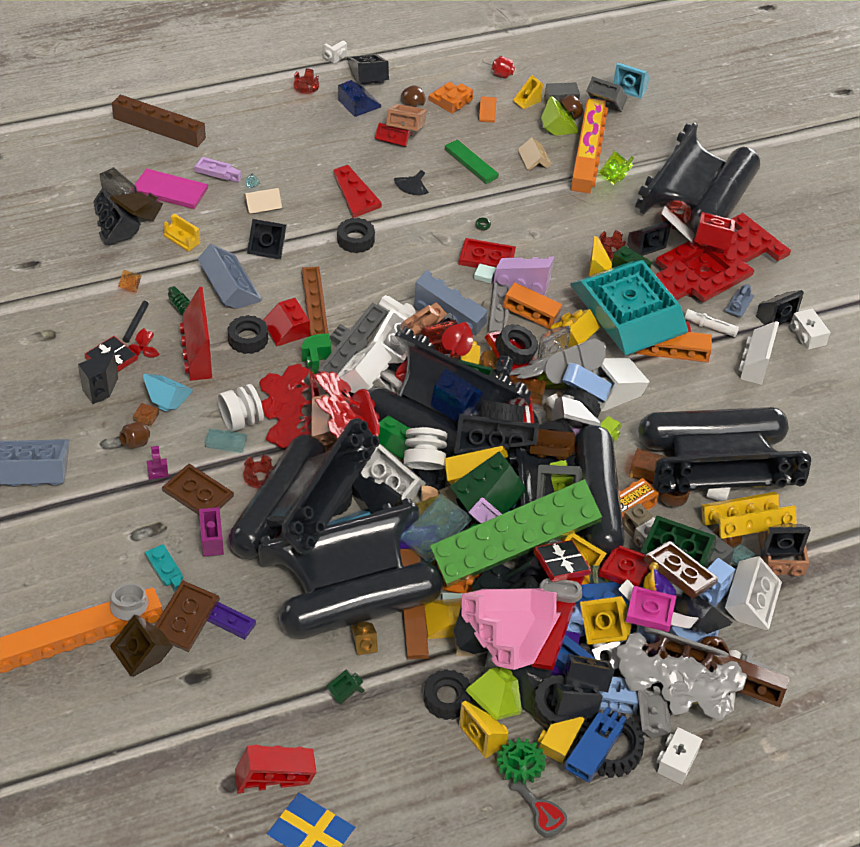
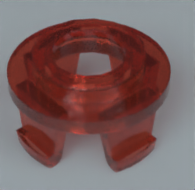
M306 68L305 74L302 77L299 76L298 71L295 72L293 84L296 91L309 94L319 89V76L316 75L314 78L313 69Z
M672 200L665 205L683 223H688L691 217V209L686 203ZM680 208L684 211V213L682 214L675 213L678 212ZM662 214V221H667L668 219ZM672 224V229L678 230V229Z
M617 230L614 231L612 237H606L605 231L599 236L600 242L609 258H613L616 252H612V247L618 251L626 245V241L622 242L623 234Z
M262 455L261 461L256 462L253 461L252 457L247 458L244 462V481L251 487L259 488L264 480H258L254 474L264 473L266 479L273 468L272 459L267 455Z

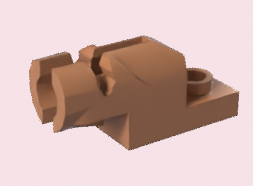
M435 302L433 305L426 306L401 323V331L404 327H407L414 331L413 335L415 336L424 335L435 327L447 313Z

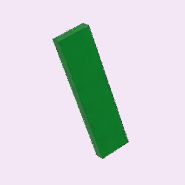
M458 139L445 145V151L485 184L499 177L497 171Z

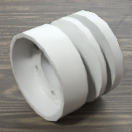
M252 384L244 385V388L238 387L236 390L237 396L233 390L218 394L219 409L224 423L230 432L244 428L245 421L248 425H254L255 422H263L264 413L261 400Z
M427 427L406 430V437L408 439H406L405 445L414 449L405 450L403 465L421 470L444 469L446 454L438 450L446 448L447 443L445 440H447V433Z

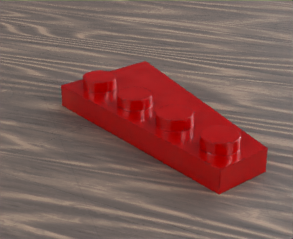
M349 165L334 169L333 175L339 188L342 190L343 197L346 199L352 218L382 208V202Z

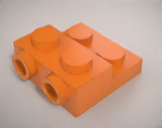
M448 82L431 93L428 100L453 114L473 100V89L462 83L456 86Z

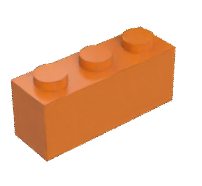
M514 282L505 296L502 307L551 329L550 327L559 317L563 304Z

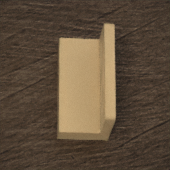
M533 137L518 149L528 170L534 168L538 163L546 168L552 165L542 144Z
M279 188L250 192L243 195L250 214L282 208Z

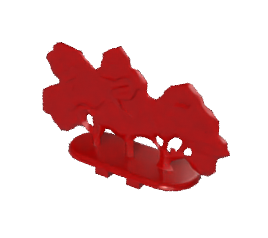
M300 363L288 366L282 376L268 373L259 382L261 391L270 395L267 399L261 401L263 413L269 419L278 418L279 420L269 429L266 440L276 443L281 448H286L291 440L299 435H312V430L308 428L312 421V416L302 414V407L312 404V400L307 401L302 392L311 388L312 398L321 396L313 371H310L309 374L310 385L304 383V379L309 374V369L302 367ZM307 420V422H304L305 425L303 427L297 428L300 422Z
M322 371L320 374L314 375L318 384L330 395V397L323 395L321 399H316L315 402L324 412L332 417L328 421V427L337 439L349 421L355 418L366 421L368 429L373 435L378 437L380 431L378 420L380 417L375 412V402L371 399L367 389H359L351 397L349 395V392H351L350 385L342 380L337 373Z

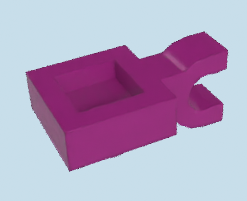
M151 446L152 460L146 461L149 480L169 477L167 459H161L159 446Z

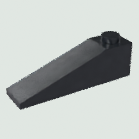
M102 187L93 201L95 213L99 216L97 224L101 227L99 232L101 239L107 245L131 239L138 232L141 225L134 215L110 199L112 194Z
M361 473L352 485V497L362 511H368L370 514L380 511V507L384 504L389 503L392 507H396L402 501V495L384 482L378 484L373 477L365 478Z
M532 665L515 670L510 669L512 675L518 680L522 709H526L535 717L534 720L548 731L550 726L542 723L535 716V712L532 710L531 698L538 684L543 679L550 677L549 671L532 667ZM551 691L547 695L546 702L548 707L555 711L556 706H551L553 691Z

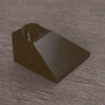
M143 192L120 194L110 197L112 201L132 215L153 222L163 205L162 202L157 200L159 197L151 192L149 194Z
M134 614L110 647L129 675L134 677L162 662L173 648V645L163 631Z

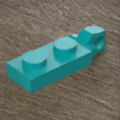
M162 544L146 551L145 557L163 586L170 585L175 592L183 579V575L165 545Z

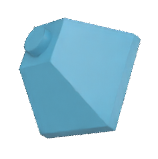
M617 62L613 83L622 86L625 94L641 99L648 89L650 76L647 71Z
M145 373L143 375L152 402L158 404V408L161 410L178 409L192 393V388L163 375Z

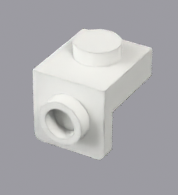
M341 41L333 47L328 44L323 45V57L333 63L347 56V43L345 41Z

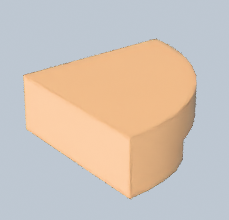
M421 486V503L441 502L440 493L437 489L431 486Z

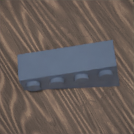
M426 270L415 283L414 308L420 311L426 306H431L437 302L447 314L449 312L452 313L458 324L462 322L468 323L472 334L476 336L487 323L488 310L470 298L465 299L460 294V291L455 288L453 290L444 285L445 281L440 278L438 280L431 276L432 273Z

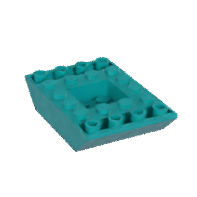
M643 260L632 261L570 283L572 289L587 308L592 311L595 318L625 356L688 333L681 305Z

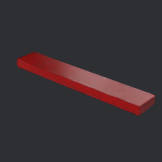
M585 576L567 580L578 582L582 586ZM556 601V612H561L534 664H531L532 667L547 670L554 669L576 602Z

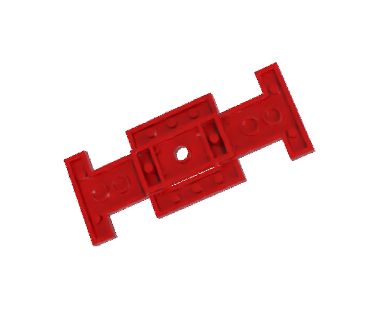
M741 213L731 218V220H735V228L738 231L733 234L729 250L720 251L713 246H701L694 242L695 238H693L692 242L689 240L657 257L655 263L663 270L655 275L676 300L685 295L689 297L695 295L699 300L705 302L751 277L754 274V269L746 262L765 252L778 262L789 256L791 249L746 214Z

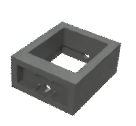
M592 76L586 90L591 99L606 101L605 107L622 112L627 100L622 86Z
M539 465L536 500L545 496L546 476L575 477L574 483L581 481L582 469L579 466Z

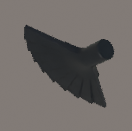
M420 170L415 176L394 178L396 186L405 193L413 195L429 193L421 181L425 175L423 170Z

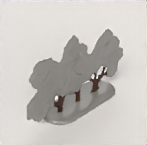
M644 627L645 632L659 637L660 640L656 643L648 644L645 637L640 633H633L629 635L626 644L616 647V654L621 659L618 668L625 677L631 691L646 690L652 684L661 682L663 684L661 693L665 700L670 702L669 707L673 716L688 712L692 703L698 702L704 714L721 720L733 711L731 700L727 696L728 693L743 690L747 675L742 673L741 667L737 662L731 661L724 665H718L713 659L714 655L728 657V653L657 629ZM668 641L685 646L681 657L675 658L666 652L665 646ZM643 646H648V649H646L645 651H643V650H642V647H643ZM657 648H660L657 655L653 657L647 656L650 650L657 651ZM690 648L706 652L708 656L701 663L697 662L689 655ZM662 651L665 653V658L661 657ZM710 665L714 667L713 672L709 671Z

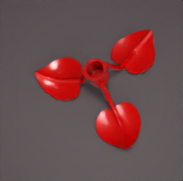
M466 322L449 327L442 335V344L446 350L451 351V358H453L454 353L465 356L472 348L473 334ZM408 360L404 361L395 373V377L402 383L407 373Z

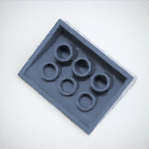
M69 439L0 441V484H8L9 486L29 484L37 486L41 483H49L50 485L64 483L67 473Z

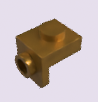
M360 622L357 625H351L357 655L377 653V633L373 623Z

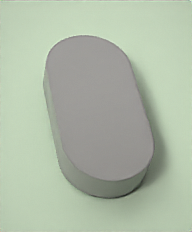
M546 578L540 583V588H544V591L557 593L556 601L575 603L582 597V587L578 582L570 580L551 582L550 578Z

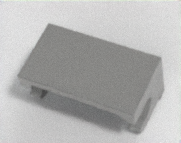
M653 686V691H647V689L638 690L642 731L650 738L672 734L669 704L663 697L662 690L657 686Z

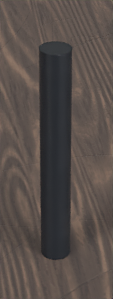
M142 301L122 338L125 343L130 341L148 308L149 303L147 301Z

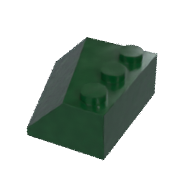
M500 451L450 486L467 512L483 497L501 514L507 513L509 509H512L527 490ZM472 517V519L475 521L476 524H480L478 521H476V520Z
M657 515L641 552L646 555L671 541L703 567L707 568L716 547V535Z

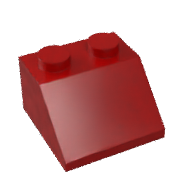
M701 212L694 242L701 246H713L720 251L729 250L734 234L735 220Z
M296 298L278 302L263 319L268 326V334L276 347L310 336V320Z

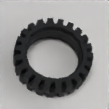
M612 710V713L608 715L609 717L612 716L614 710ZM621 712V715L618 716L616 721L619 722L622 716L626 717V714ZM629 717L626 719L622 729V733L632 743L631 753L619 760L605 758L598 769L600 771L599 776L604 777L605 773H608V778H614L615 774H617V777H622L624 773L626 775L631 773V770H634L639 764L644 751L645 739L643 738V731L639 730L640 726L638 723L633 724V718ZM587 718V721L583 722L578 734L577 744L594 718Z

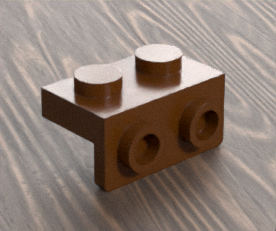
M539 429L537 444L530 445V454H536L537 457H548L549 455L555 456L556 459H567V457L575 452V433Z

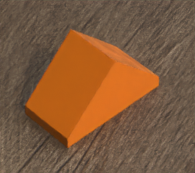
M481 96L479 122L495 123L496 97Z

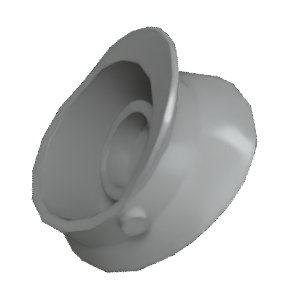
M123 584L111 594L110 610L118 619L130 620L134 614L140 616L147 609L148 597L143 587L138 584Z

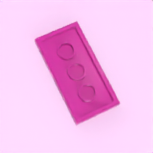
M147 168L132 187V193L143 192L149 194L151 192L159 197L157 200L191 209L196 208L208 190V184Z

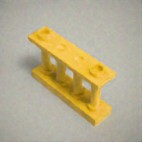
M776 492L701 505L702 523L705 526L719 523V536L721 539L768 531L769 527L779 524H797L796 506L780 508L779 494Z

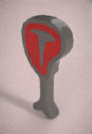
M521 780L517 781L516 784H513V781L511 782L510 789L519 792L530 804L535 815V828L538 834L546 838L552 837L565 828L567 815L558 805L548 800L537 799L527 788L526 783L523 785Z

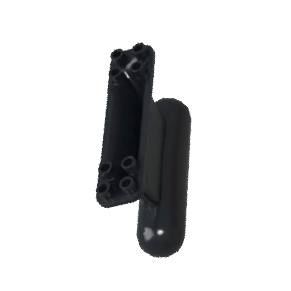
M693 122L692 125L686 123L683 132L680 131L677 141L680 143L676 145L674 152L662 169L658 171L654 178L648 176L645 186L642 185L640 187L638 195H641L643 199L638 198L635 207L640 209L641 214H645L651 207L664 202H674L694 208L690 217L691 225L697 231L701 212L724 218L730 216L760 169V157L755 150L744 146L735 149L727 160L711 154L699 143L697 138L698 124Z
M404 327L401 332L397 331L395 337L404 346L408 358L407 373L398 394L384 387H374L368 390L371 399L374 400L376 405L374 407L375 412L380 417L378 422L390 416L409 428L427 427L445 431L447 433V440H445L447 446L438 451L444 452L446 458L471 453L454 454L459 413L480 416L482 401L529 406L531 403L529 397L532 394L527 390L525 384L519 381L514 384L510 382L511 378L505 374L500 373L497 379L434 350L435 346L429 342V338L422 334L417 337L413 335L414 331L407 327Z
M760 407L653 412L647 414L640 421L638 427L639 439L648 449H675V457L661 458L655 464L653 486L663 494L670 491L685 493L695 489L777 486L782 488L787 485L801 487L807 483L811 456L808 452H779L770 446L781 442L789 430L788 419L779 408Z
M359 418L351 419L332 449L327 452L323 443L319 442L317 438L312 437V435L302 434L291 440L232 527L229 534V543L233 552L241 558L256 559L259 557L258 546L260 545V538L269 535L274 539L282 528L284 537L299 554H309L315 548L319 538L325 532L327 524L358 475L371 459L376 447L380 444L379 438L368 429L367 422Z
M589 425L582 428L575 437V455H570L567 459L562 460L556 459L555 456L537 457L536 454H530V447L528 445L509 447V449H516L511 450L509 453L510 464H517L512 465V468H514L515 473L527 489L521 496V506L535 501L537 498L539 465H550L553 462L566 460L567 466H579L582 469L581 480L585 479L602 516L601 522L575 532V534L583 533V539L606 552L604 559H607L615 548L624 546L625 534L614 443L611 434L606 428L598 425ZM546 476L545 496L555 492L551 476ZM534 550L517 557V559H519V563L522 562L530 554L534 553Z
M406 498L400 502L399 506L392 507L389 503L384 504L380 507V511L374 514L329 525L319 538L315 548L305 555L299 554L282 532L279 538L272 539L269 535L260 538L258 555L261 565L272 566L280 564L288 567L296 574L306 592L305 594L291 597L283 603L279 613V623L285 633L295 639L306 638L425 605L438 599L444 586L443 577L438 568L429 562H418L403 566L401 559V537L406 529L413 528L418 524V505L412 503L410 498Z

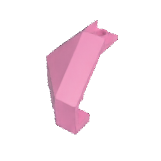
M544 588L481 589L462 594V617L466 623L470 622L476 631L474 634L483 648L487 647L493 656L491 659L498 667L513 670L534 664L561 612H556L557 593L544 591Z

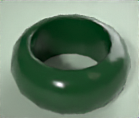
M481 217L476 220L475 225L479 230H488L491 227V222L488 218Z

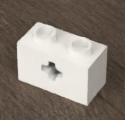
M813 308L793 314L790 323L791 329L797 334L807 350L827 345L831 332Z
M678 727L675 734L670 733L665 746L668 747L666 752L661 751L656 763L660 765L657 773L682 785L699 752L703 739Z

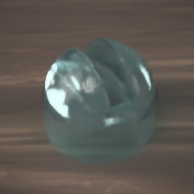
M253 173L246 178V185L250 188H255L260 184L259 179Z

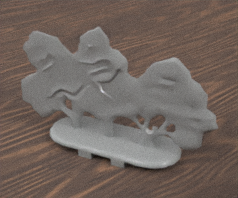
M591 339L578 345L570 346L551 356L533 359L529 363L531 365L513 369L509 376L519 375L516 378L526 379L545 372L551 382L556 384L562 383L569 363L580 365L591 372L600 367L606 355L605 342Z

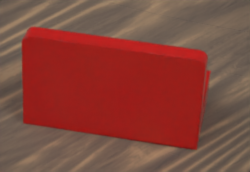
M379 123L375 139L407 147L409 136H412L413 132Z

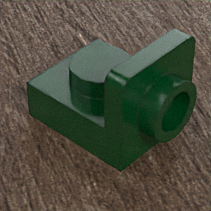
M347 669L326 685L340 704L357 690L361 693L365 691L361 685L363 683L361 677L356 672L352 674Z

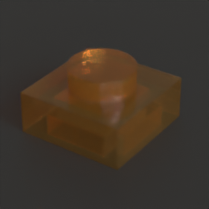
M123 270L118 287L137 293L142 275Z
M141 403L133 415V421L142 422L144 425L151 427L159 415V408Z

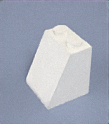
M605 358L600 367L592 370V373L612 384L606 402L598 401L601 411H606L642 396L650 383L630 358Z

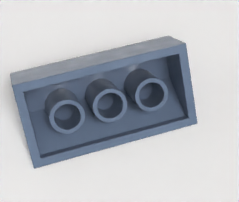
M210 243L198 257L202 270L208 275L207 279L213 284L214 291L219 294L222 304L226 307L231 306L238 309L260 302L262 300L261 296L236 255Z

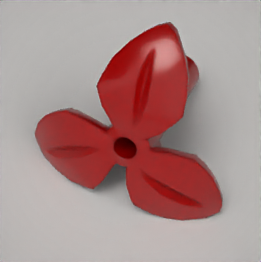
M145 328L141 329L136 335L135 340L139 345L130 344L128 346L138 356L141 351H143L145 357L154 358L159 356L157 349L148 347V344L154 337V333L151 331L147 333Z

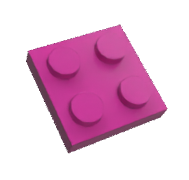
M633 586L626 622L669 632L676 596Z

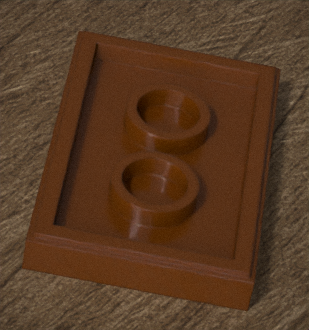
M191 464L186 465L162 486L164 493L198 515L199 509L216 507L221 509L234 497L233 491Z
M671 541L646 554L644 561L649 565L652 562H656L659 565L657 571L691 598H695L714 586L719 579Z
M182 580L155 627L163 631L173 646L189 652L219 602L220 597Z

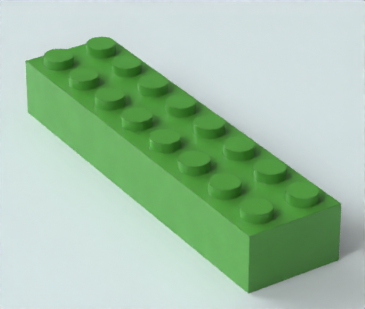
M584 479L434 543L430 547L446 585L450 587L529 553L537 546L550 544L599 523L602 516Z

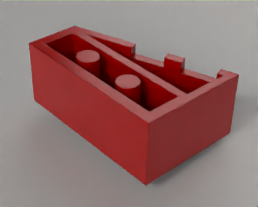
M247 745L235 768L237 794L245 793L244 789L259 787V791H263L269 785L280 784L281 788L309 785L317 773L313 748Z

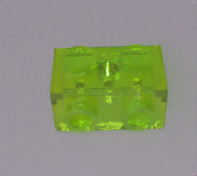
M614 150L599 173L612 184H615L618 180L622 181L627 175L626 172L633 166L631 162L634 157L631 156L626 160Z

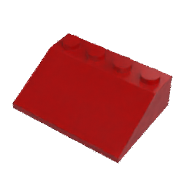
M199 287L183 314V323H180L181 334H185V336H181L182 347H186V349H183L184 360H188V362H184L185 374L189 373L190 381L213 379L203 287Z

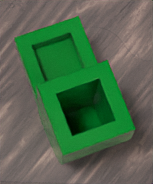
M329 333L312 335L305 339L302 344V362H307V367H311L313 374H316L319 369V360H326L331 354Z

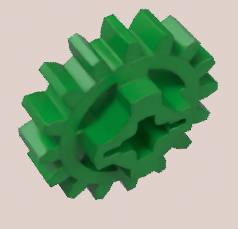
M517 738L516 743L508 740V746L501 745V751L497 752L496 765L499 767V774H505V780L513 778V784L521 780L522 784L525 785L526 780L529 779L533 783L535 777H541V772L545 771L546 755H543L542 748L537 749L536 742L529 744V739L521 742L520 738Z

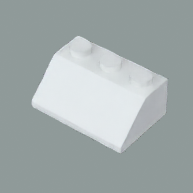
M392 308L380 323L368 346L379 340L392 357L388 363H403L407 353L404 346L395 337L397 331L401 332V323L407 318Z
M775 321L757 328L753 331L752 337L748 336L746 347H749V349L745 348L742 359L746 360L741 361L739 371L742 372L740 379L762 385L779 322Z
M378 340L353 355L338 373V376L350 385L352 393L359 389L369 390L374 385L372 382L380 378V372L389 367L388 362L392 357Z
M381 444L376 447L371 459L361 472L363 477H373L378 484L382 482L388 484L402 495V500L406 498L414 499L421 491V486L426 485L420 477L404 466L398 458Z
M760 556L739 561L725 609L738 622L768 630L782 582Z

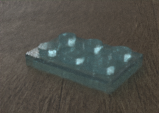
M440 494L422 513L419 519L404 532L401 541L429 563H432L435 557L430 545L460 533L472 518L468 513Z

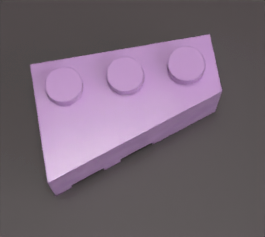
M533 257L532 259L501 258L495 270L494 282H498L501 285L507 284L505 287H508V285L512 286L515 282L545 296L550 285L554 257H549L548 259H539L538 257Z

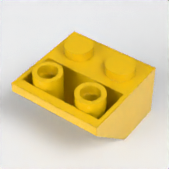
M579 309L572 314L568 312L561 316V320L550 327L551 330L546 333V336L561 346L568 348L585 342L600 328V325L590 309L584 311Z

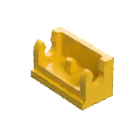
M173 214L171 215L170 225L167 221L164 222L163 236L187 252L200 244L199 228L183 218Z

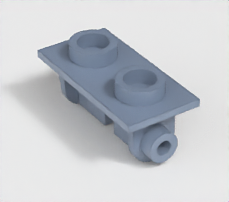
M745 284L741 289L737 290L727 306L726 312L742 318L754 297L751 294V286L749 284Z

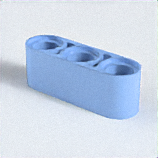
M575 363L568 364L562 382L574 389L585 390L591 393L599 402L603 403L606 402L612 386L610 382Z

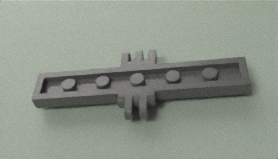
M372 302L351 330L339 324L337 329L330 335V339L338 344V346L321 365L317 373L320 374L322 371L329 373L332 371L338 374L353 355L368 346L369 341L367 339L379 326L388 311Z

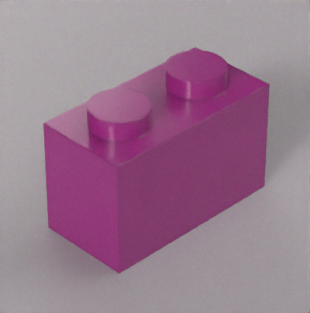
M220 507L199 509L203 557L224 555Z

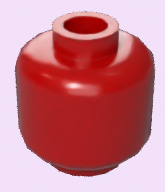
M499 56L494 59L491 70H493L494 75L506 79L509 75H513L515 66H513V60Z

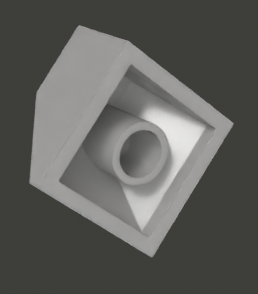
M563 395V397L555 399L551 421H562L571 427L577 428L601 425L580 401L574 400L573 396Z

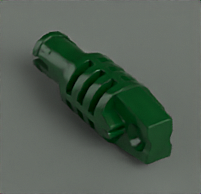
M175 286L169 287V301L183 316L190 300Z

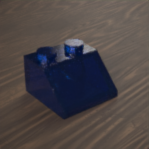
M350 80L338 85V101L354 117L381 108V104L364 87Z
M445 368L434 386L431 406L458 423L459 413L469 415L483 392Z

